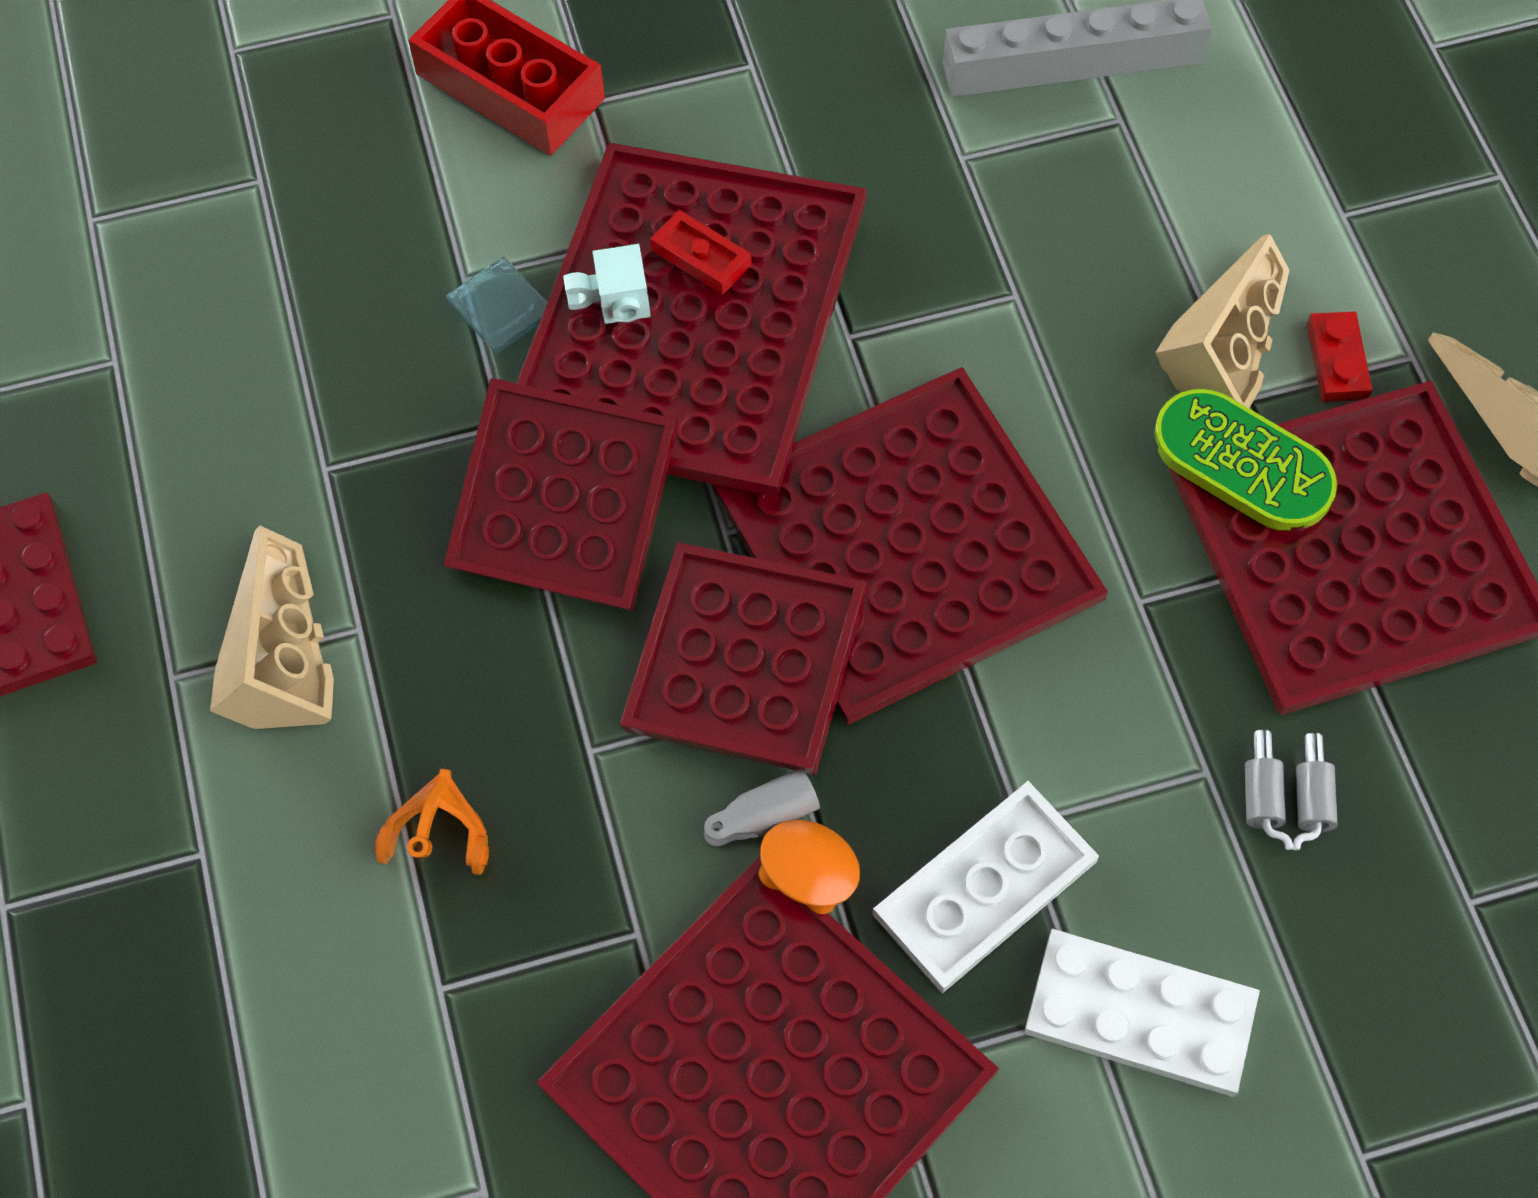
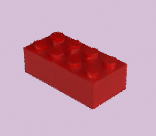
M448 0L408 39L416 75L550 156L556 152L605 99L600 64L492 0Z

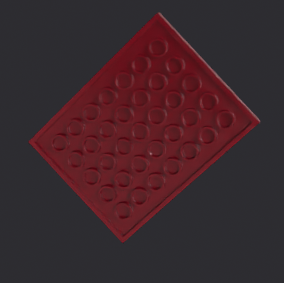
M609 142L517 384L676 418L679 421V426L667 475L778 497L866 205L867 189ZM678 210H681L751 253L752 265L723 295L651 251L650 238ZM639 244L651 317L640 318L631 322L605 324L601 301L593 302L583 309H569L564 275L576 272L594 275L596 274L593 251Z

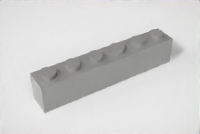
M1161 0L946 29L942 64L951 97L1187 66L1203 62L1212 27L1203 0Z

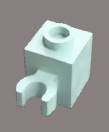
M639 244L593 251L596 274L587 275L576 272L563 276L569 309H583L593 302L601 301L605 324L631 322L636 319L651 317Z

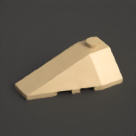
M1271 234L1261 236L1173 324L1155 354L1159 359L1162 369L1168 374L1176 390L1180 392L1192 389L1213 390L1223 393L1250 408L1261 389L1264 374L1258 370L1261 355L1270 352L1273 341L1267 334L1270 318L1280 312L1290 271Z
M1433 332L1428 339L1433 349L1509 458L1523 467L1520 475L1538 487V391L1510 377L1506 381L1503 380L1501 376L1504 374V371L1499 366L1456 339Z
M261 525L255 530L216 664L210 711L252 729L326 724L331 720L334 677L331 664L323 663L319 642L324 638L321 624L314 623L308 599L314 594L301 544Z

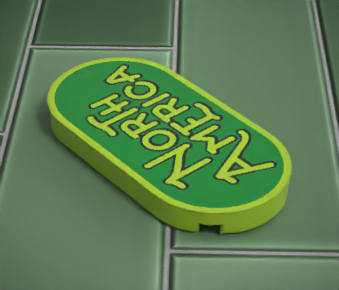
M1192 389L1181 392L1168 400L1160 410L1154 428V437H1156V443L1159 446L1158 452L1162 460L1176 473L1257 522L1272 529L1291 530L1292 527L1301 526L1306 528L1319 522L1328 512L1336 495L1337 479L1329 460L1312 445L1229 396L1213 390Z

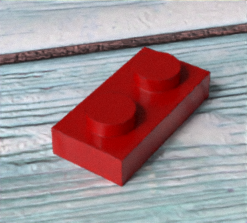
M678 210L650 238L651 251L722 295L752 265L751 253L681 210Z
M1356 311L1310 314L1306 325L1321 401H1357L1369 398L1373 389Z

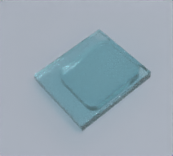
M504 256L446 295L447 302L496 354L539 325L548 303Z

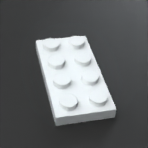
M1027 781L874 907L872 915L943 994L1097 862L1099 855L1037 789Z
M1051 929L1024 1034L1234 1097L1238 1094L1260 990Z

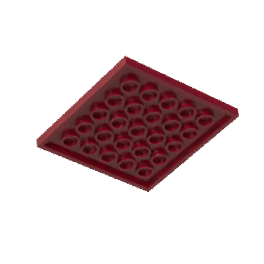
M963 367L795 442L778 497L712 484V490L752 558L866 581L868 591L836 702V707L846 725L852 724L1105 601L1108 594L1102 581Z
M1432 380L1276 424L1318 449L1329 460L1336 475L1337 491L1328 512L1319 522L1303 528L1304 526L1292 527L1291 530L1269 528L1168 467L1280 716L1538 638V583Z
M759 856L536 1082L538 1087L650 1198H887L998 1074L999 1068L828 913L818 914L813 912L806 904L791 899L780 890L765 886L759 877V869L762 865Z

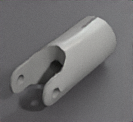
M794 770L739 795L725 810L707 818L704 825L705 841L713 847H720L734 840L757 838L766 834L779 823L797 820L820 809L817 795L804 770Z

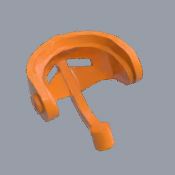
M440 769V773L386 820L375 842L378 864H388L390 858L394 855L397 839L402 827L420 812L422 813L417 835L409 840L407 850L413 857L420 859L428 857L432 852V844L428 840L432 821L437 809L441 808L460 819L468 828L466 866L471 867L472 874L481 875L489 858L487 832L481 818L452 780L451 770Z

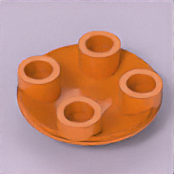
M806 820L785 821L771 828L761 843L760 860L762 865L759 869V877L762 883L768 888L780 890L783 894L797 902L806 904L813 912L818 914L832 912L837 904L847 900L854 893L859 883L860 869L853 850L841 836L821 824Z

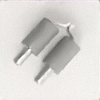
M1263 730L1256 731L1254 733L1255 759L1245 763L1246 824L1250 827L1264 829L1270 837L1282 840L1286 850H1300L1303 841L1313 840L1321 832L1333 830L1338 826L1335 766L1324 762L1323 736L1319 733H1315V735L1314 733L1307 734L1305 736L1306 762L1296 766L1298 827L1310 833L1298 835L1292 843L1287 834L1272 829L1281 827L1286 822L1283 763L1280 760L1273 759L1272 733L1268 730H1264V732Z

